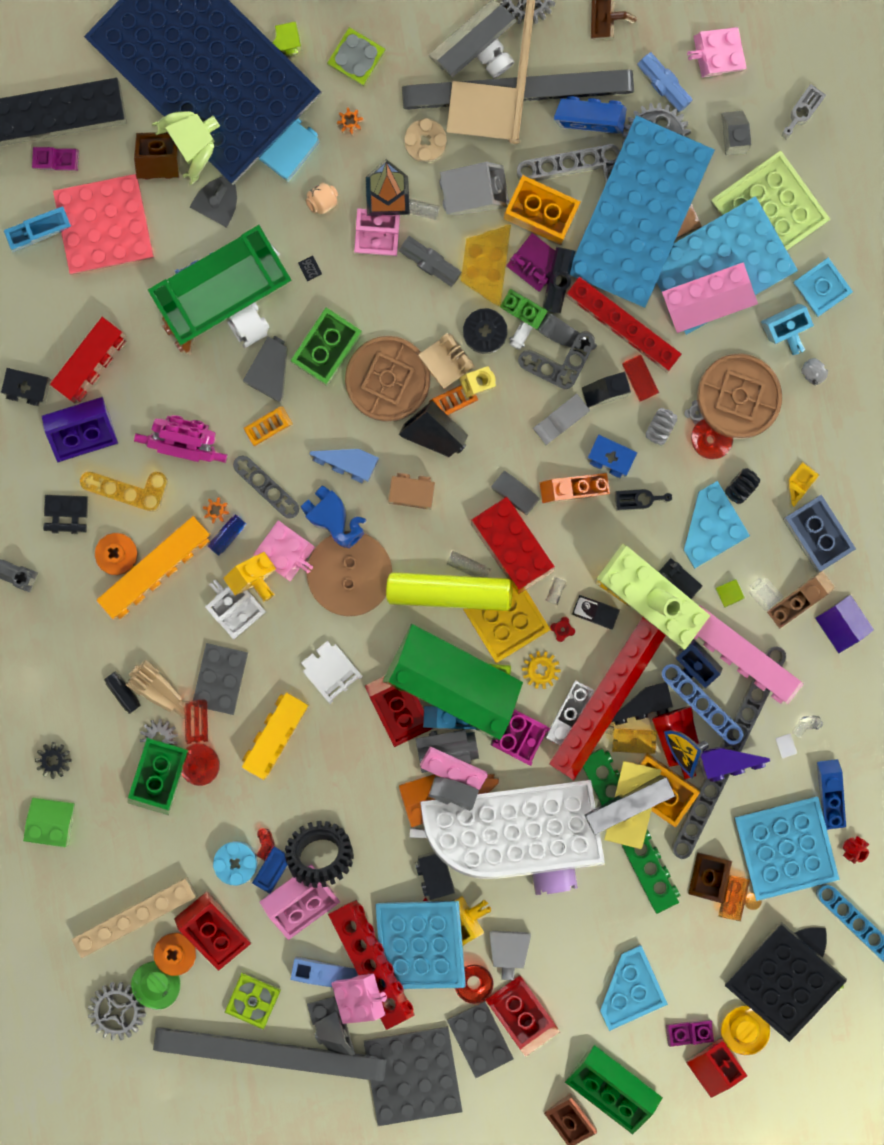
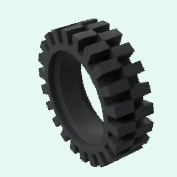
M316 821V827H313L312 822L307 823L309 829L305 830L304 826H301L299 828L300 834L296 831L292 834L294 839L289 838L287 841L289 846H285V858L292 876L296 877L297 882L301 883L303 881L304 886L307 887L311 883L313 888H318V883H321L323 888L327 887L326 881L330 880L331 885L336 883L335 877L339 880L343 879L342 872L348 874V866L352 867L354 854L349 836L343 828L339 829V826L335 823L331 826L329 821H326L324 826L321 821ZM328 840L336 844L338 847L337 857L330 865L324 868H308L300 861L304 848L314 841Z

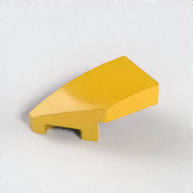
M803 461L789 478L791 504L793 507L796 506L819 476L815 470Z

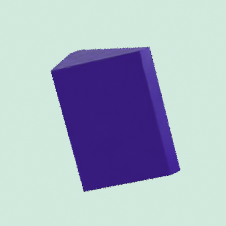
M851 594L815 617L838 654L860 642L874 631Z

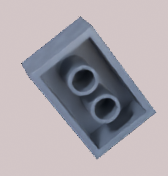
M822 495L783 518L817 573L856 550Z

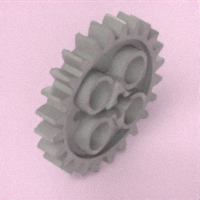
M650 103L649 110L641 106L642 113L634 111L635 116L637 115L655 124L659 120L667 121L668 124L664 128L680 135L687 136L691 134L689 129H684L688 126V121L681 122L684 115L676 116L677 109L675 108L670 112L669 105L662 109L661 103H658L657 108H654L652 103ZM628 117V121L631 124H625L624 129L628 132L634 121L632 117ZM624 132L622 134V137L626 138L628 132Z

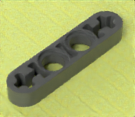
M242 455L234 460V470L279 513L288 519L295 518L298 515L299 505L250 458ZM240 460L242 462L247 460V467L251 470L253 467L257 469L250 474L248 479L245 477V475L249 474L244 469L238 470V462ZM262 474L265 481L261 486L254 485L252 481L254 475ZM273 488L280 491V497L275 501L268 497V492ZM284 496H286L288 499L285 502L288 505L293 503L295 505L293 508L295 512L294 514H285L286 508L282 504L278 508L276 504L280 503Z

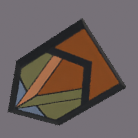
M387 159L366 176L367 216L410 215L408 176Z

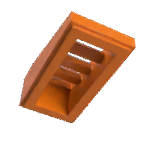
M460 385L431 399L429 403L433 401L443 410L439 402L441 401L445 413L450 415L478 401V398L475 395L469 397V400L466 401L461 391L463 387ZM454 393L457 394L461 404H458L454 396ZM446 397H449L453 405V408H450L446 400Z

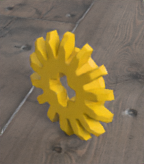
M536 651L537 657L534 658L530 654L529 656L532 660L530 662L524 661V663L528 664V668H522V671H527L528 674L523 677L524 679L530 677L531 680L527 684L531 685L535 682L536 689H538L539 684H542L543 689H546L545 683L553 686L552 678L557 681L559 679L555 676V672L560 673L561 669H555V666L559 665V661L553 663L554 655L547 658L548 652L545 651L544 656H540V651ZM538 664L547 667L544 676L535 673V670L538 669Z

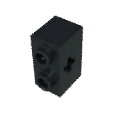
M6 368L1 393L6 395L5 399L17 402L19 398L26 399V404L39 406V403H46L51 379L37 374ZM27 383V385L31 388L30 390H26L24 393V391L21 389V385L25 386Z

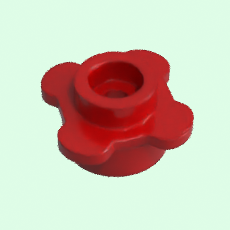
M562 617L561 621L552 623L550 626L551 631L556 634L558 642H563L566 637L575 634V629L571 627L567 617Z

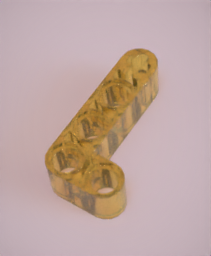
M85 472L80 478L81 487L89 492L149 512H155L160 509L169 482L166 475L161 472L151 473L144 489L94 472ZM93 476V480L101 483L100 487L95 485L88 487L86 479H91ZM156 476H161L164 480L163 485L158 488L154 487L153 479ZM109 483L116 485V491L113 494L106 493L105 488ZM135 490L136 498L133 501H128L126 499L127 491ZM150 496H154L157 500V504L153 508L146 506V500Z

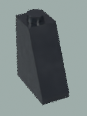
M625 372L604 377L582 387L588 408L626 398L631 393Z
M433 401L406 421L399 433L402 438L447 457L452 456L455 452L459 454L463 451L468 434Z

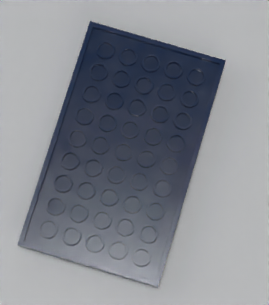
M118 0L84 36L164 117L171 113L185 111L198 114L202 122L212 116L215 117L220 127L210 132L215 142L213 152L208 161L232 185L245 174L322 94L229 0Z

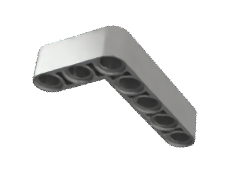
M608 144L525 160L518 165L517 176L520 180L522 177L520 171L523 167L532 169L533 173L526 177L535 181L602 168L606 185L609 178L608 174L612 171L620 150L617 146ZM606 151H613L616 154V158L614 160H607L604 153ZM586 155H592L595 158V162L593 164H586L583 158ZM565 159H571L574 162V166L572 168H565L562 162ZM544 163H550L553 165V170L551 172H544L541 166Z

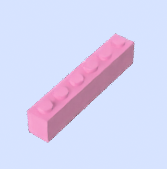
M700 606L711 616L694 639L697 640L700 637L705 641L703 646L711 652L717 650L722 654L720 659L728 665H731L733 662L739 667L737 671L744 677L748 678L749 675L756 680L754 684L763 691L766 688L773 693L771 697L782 704L784 701L789 704L804 683Z

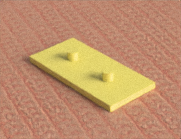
M623 761L615 797L620 794L625 795L661 774V770ZM652 807L608 828L604 840L642 849Z

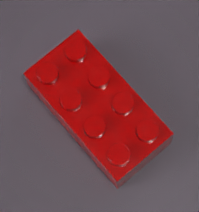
M101 317L49 385L73 403L81 402L88 393L86 391L90 384L94 385L100 378L99 372L102 368H107L114 359L112 355L115 351H120L127 342L125 338L127 336L104 317Z
M505 497L471 519V526L505 576L512 581V586L518 595L554 572V564L508 497Z

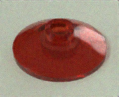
M704 419L694 426L691 433L693 448L700 456L706 459L722 458L730 451L733 444L732 438L725 437L714 431ZM707 437H712L713 443H709Z

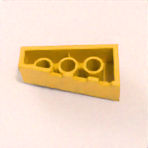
M288 692L285 695L280 694L275 703L277 706L273 714L269 713L264 721V724H266L263 732L259 731L253 740L256 744L252 750L248 749L242 759L244 761L242 768L262 780L267 779L309 707V704Z

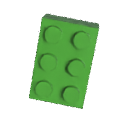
M326 307L290 361L325 386H328L361 337L362 331Z

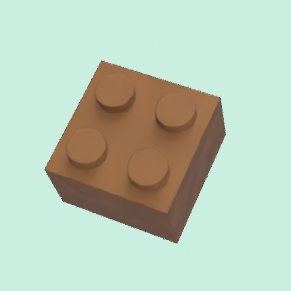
M397 473V477L392 476L388 502L394 505L431 510L435 482H431L430 477L418 476L417 480L410 479L409 474Z

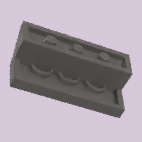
M491 0L428 56L442 71L445 70L453 78L517 21L502 4Z

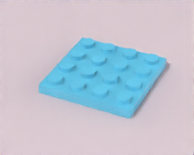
M818 796L734 817L756 901L840 880Z
M459 901L386 902L375 904L378 942L382 944L384 955L387 961L392 964L394 974L404 989L464 988L466 986ZM382 979V986L385 988L386 984Z

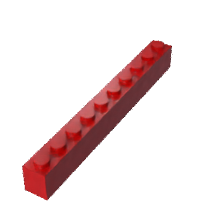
M644 617L636 626L549 763L554 769L573 781L666 636Z

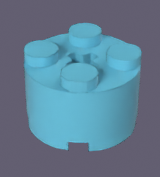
M233 841L223 845L215 854L213 868L217 877L222 882L235 886L250 880L255 874L258 865L254 849L247 843ZM238 858L240 860L239 865L241 867L239 868L236 866L235 868H233L231 866L232 862L230 860H235Z

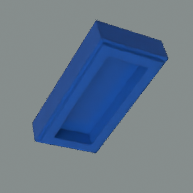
M274 846L252 884L271 894L287 867L285 852Z

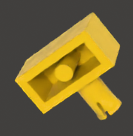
M265 552L236 565L223 578L235 596L249 588H254L264 603L275 595L264 581L276 570Z
M463 896L454 900L459 901L462 946L484 933L477 919L491 912L490 906L482 910L484 906L489 904L486 900H482L472 908H469Z

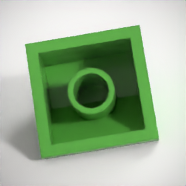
M32 798L26 819L23 841L68 847L75 803Z

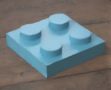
M829 257L793 282L817 317L853 293Z

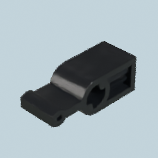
M646 489L615 491L616 511L644 510L649 508L654 501H664L667 503L672 500V494L670 493L662 496H653L651 491ZM640 494H645V497H649L647 505H643L641 501H638ZM632 499H634V501H621V502H620V500H632Z

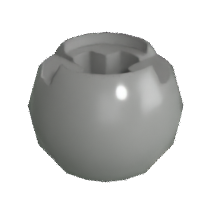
M812 358L804 363L801 374H804L805 379L811 384L818 385L826 380L828 370L824 368L825 365L821 361Z

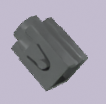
M464 729L437 734L436 730L429 733V736L416 738L420 763L429 747L468 764H471V760L479 759L475 732L466 733ZM421 768L422 773L429 772Z

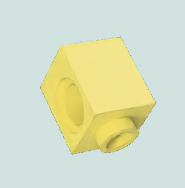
M489 366L467 373L459 378L466 398L489 391L496 386L495 375L490 371ZM477 377L482 380V386L477 383Z

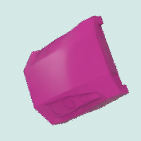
M514 709L502 739H492L490 745L531 766L543 738L551 728Z

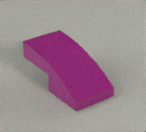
M33 147L32 168L78 171L79 150Z

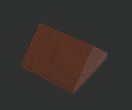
M571 1093L544 1113L567 1145H576L597 1133L595 1125Z

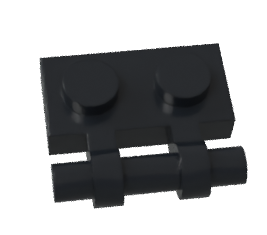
M45 495L44 516L53 517L52 523H44L43 530L52 531V534H59V532H71V534H78V532L86 533L87 524H79V518H88V496ZM60 517H72V522L60 523Z

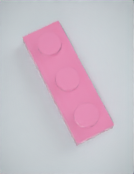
M429 747L420 763V768L443 778L464 783L478 790L487 778L486 771L432 747Z

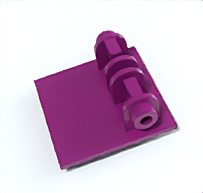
M531 233L520 249L511 257L506 267L540 292L549 280L546 276L551 271L555 250Z

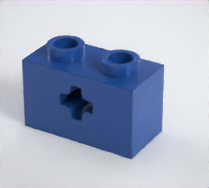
M598 435L587 459L591 461V466L602 469L603 466L610 470L609 474L621 478V476H627L637 452ZM612 452L615 454L614 457L617 461L609 463L605 455H610Z

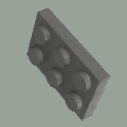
M206 643L192 706L234 715L248 652Z
M486 1001L447 1019L475 1078L514 1059Z

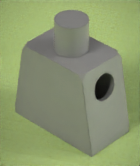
M490 930L493 967H502V980H514L515 968H524L531 938L530 932Z

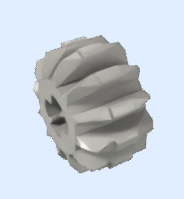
M658 409L648 427L646 438L661 446L665 444L677 422V415L668 409Z

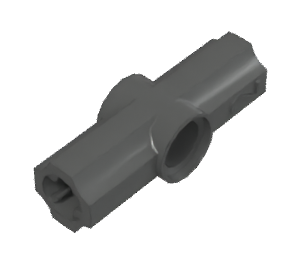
M410 236L404 241L399 250L408 259L414 261L424 272L431 276L434 275L451 288L462 273L458 268L445 261L444 257L431 248H426Z

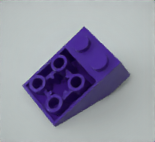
M716 747L702 751L699 762L704 778L715 782L725 779L724 775L728 773L736 776L745 773V769L749 767L754 770L766 767L765 763L770 762V758Z

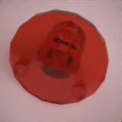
M196 743L186 748L188 753L181 775L187 782L193 785L203 786L211 783L217 777L220 770V760L217 753L205 744Z

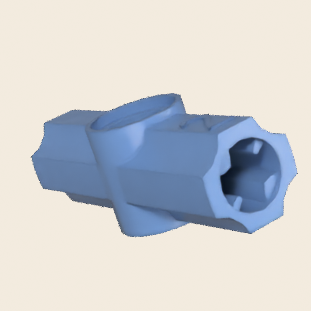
M652 52L637 63L639 69L650 79L653 88L662 97L664 96L677 109L678 113L693 101L691 96L680 86L673 72L665 68Z

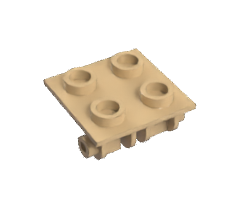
M446 333L439 341L418 354V357L443 389L475 367L450 333Z

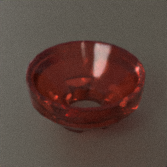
M471 964L465 966L466 986L464 988H455L456 993L465 1002L472 1004L481 1003L492 993L493 977L481 965ZM472 976L478 977L481 982L480 986L476 989L470 988L467 984L468 979Z

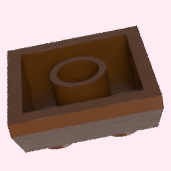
M156 132L136 133L134 153L136 179L179 178L180 152L169 133L166 132L158 135L155 134Z

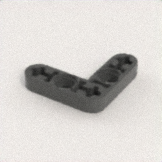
M588 331L579 333L563 365L533 350L523 351L518 358V363L524 370L562 389H569L575 384L595 344V337ZM588 336V341L591 344H586L583 349L587 354L584 355L581 351L574 350L575 346L579 349L582 341L579 339ZM528 354L531 355V360L536 363L538 362V359L542 360L541 363L538 365L537 370L533 369L536 366L533 363H529L528 365L524 364L525 360L523 359V356L527 357ZM574 354L579 355L582 359L581 364L578 366L570 363V357ZM550 364L553 367V373L550 375L543 374L541 371L542 365ZM566 365L571 370L577 371V374H575L572 371L569 379L572 380V382H567L566 384H563V379L561 378V375L565 376L569 370L565 369Z

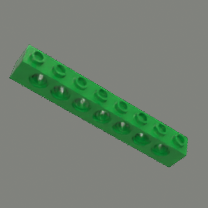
M603 748L592 752L583 765V769L588 779L591 780L592 787L601 805L614 798L606 795V789L610 785L617 787L620 777L618 769L614 771L610 764L614 761L609 751L604 752ZM605 766L608 769V775L605 778H599L596 775L598 767ZM647 829L643 843L646 845V852L644 854H636L634 847L622 845L655 913L658 914L678 904L677 898L681 895L676 885H670L668 878L671 875L666 866H661L658 859L662 857L656 846L652 848L649 842L652 837ZM649 862L656 865V870L652 874H647L644 871L645 865ZM657 882H663L666 886L664 892L656 893L654 885Z

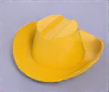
M741 1006L727 1014L721 1026V1036L731 1051L741 1055H753L760 1052L767 1045L770 1038V1025L748 1006Z

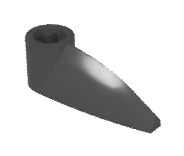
M549 312L546 313L538 329H535L550 340L570 348L579 334L578 331ZM587 337L579 339L582 341L579 349H584L586 344H591ZM594 344L592 350L597 347V344Z

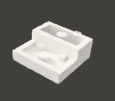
M215 579L213 581L214 584L211 582L209 586L212 587L217 595L205 608L234 640L266 611L248 590L235 596L229 587L223 588Z

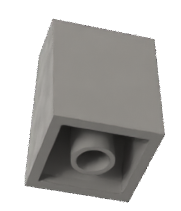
M483 162L440 172L441 178L439 183L444 195L443 208L448 215L456 216L507 208L509 205L503 165Z

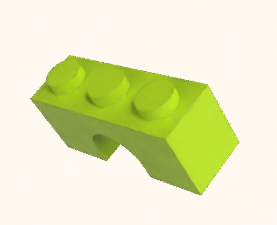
M296 21L275 26L276 38L272 43L283 54L289 57L297 55L298 51H302Z

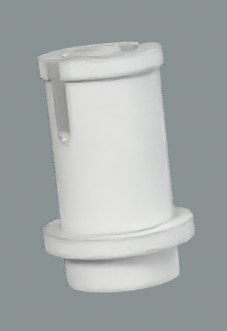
M521 321L514 336L509 338L511 340L509 344L520 350L521 347L525 346L524 342L533 327Z

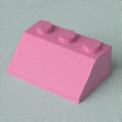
M312 864L308 866V868L315 869ZM293 877L262 899L260 904L269 919L289 940L339 904L340 901L327 883V887L323 888L321 883H318V888H313L311 883L307 887L304 886L303 881L299 883L296 877Z

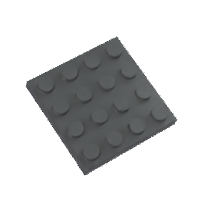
M448 1026L364 1040L366 1055L387 1058L384 1081L370 1080L378 1126L462 1112Z

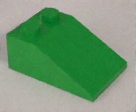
M147 738L128 795V804L169 816L188 750Z

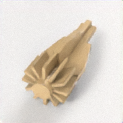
M145 660L140 667L136 665L128 675L131 678L126 683V686L137 695H143L150 702L169 712L174 710L187 722H190L196 715L193 710L180 701L182 699L181 696L165 678L158 674L159 670Z

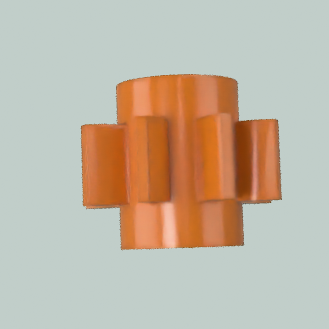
M348 107L345 114L339 112L342 120L337 121V125H343L342 133H345L347 130L353 135L355 129L361 131L358 122H363V118H357L358 110H355L353 113L350 112ZM353 117L355 124L353 125L350 123L349 125H347L345 119L347 118L350 120Z
M219 497L216 502L208 499L210 505L203 507L208 512L204 517L209 518L211 516L213 524H215L216 519L224 522V514H230L224 509L228 503L221 505ZM214 505L216 507L221 506L222 508L219 510V516L211 514Z

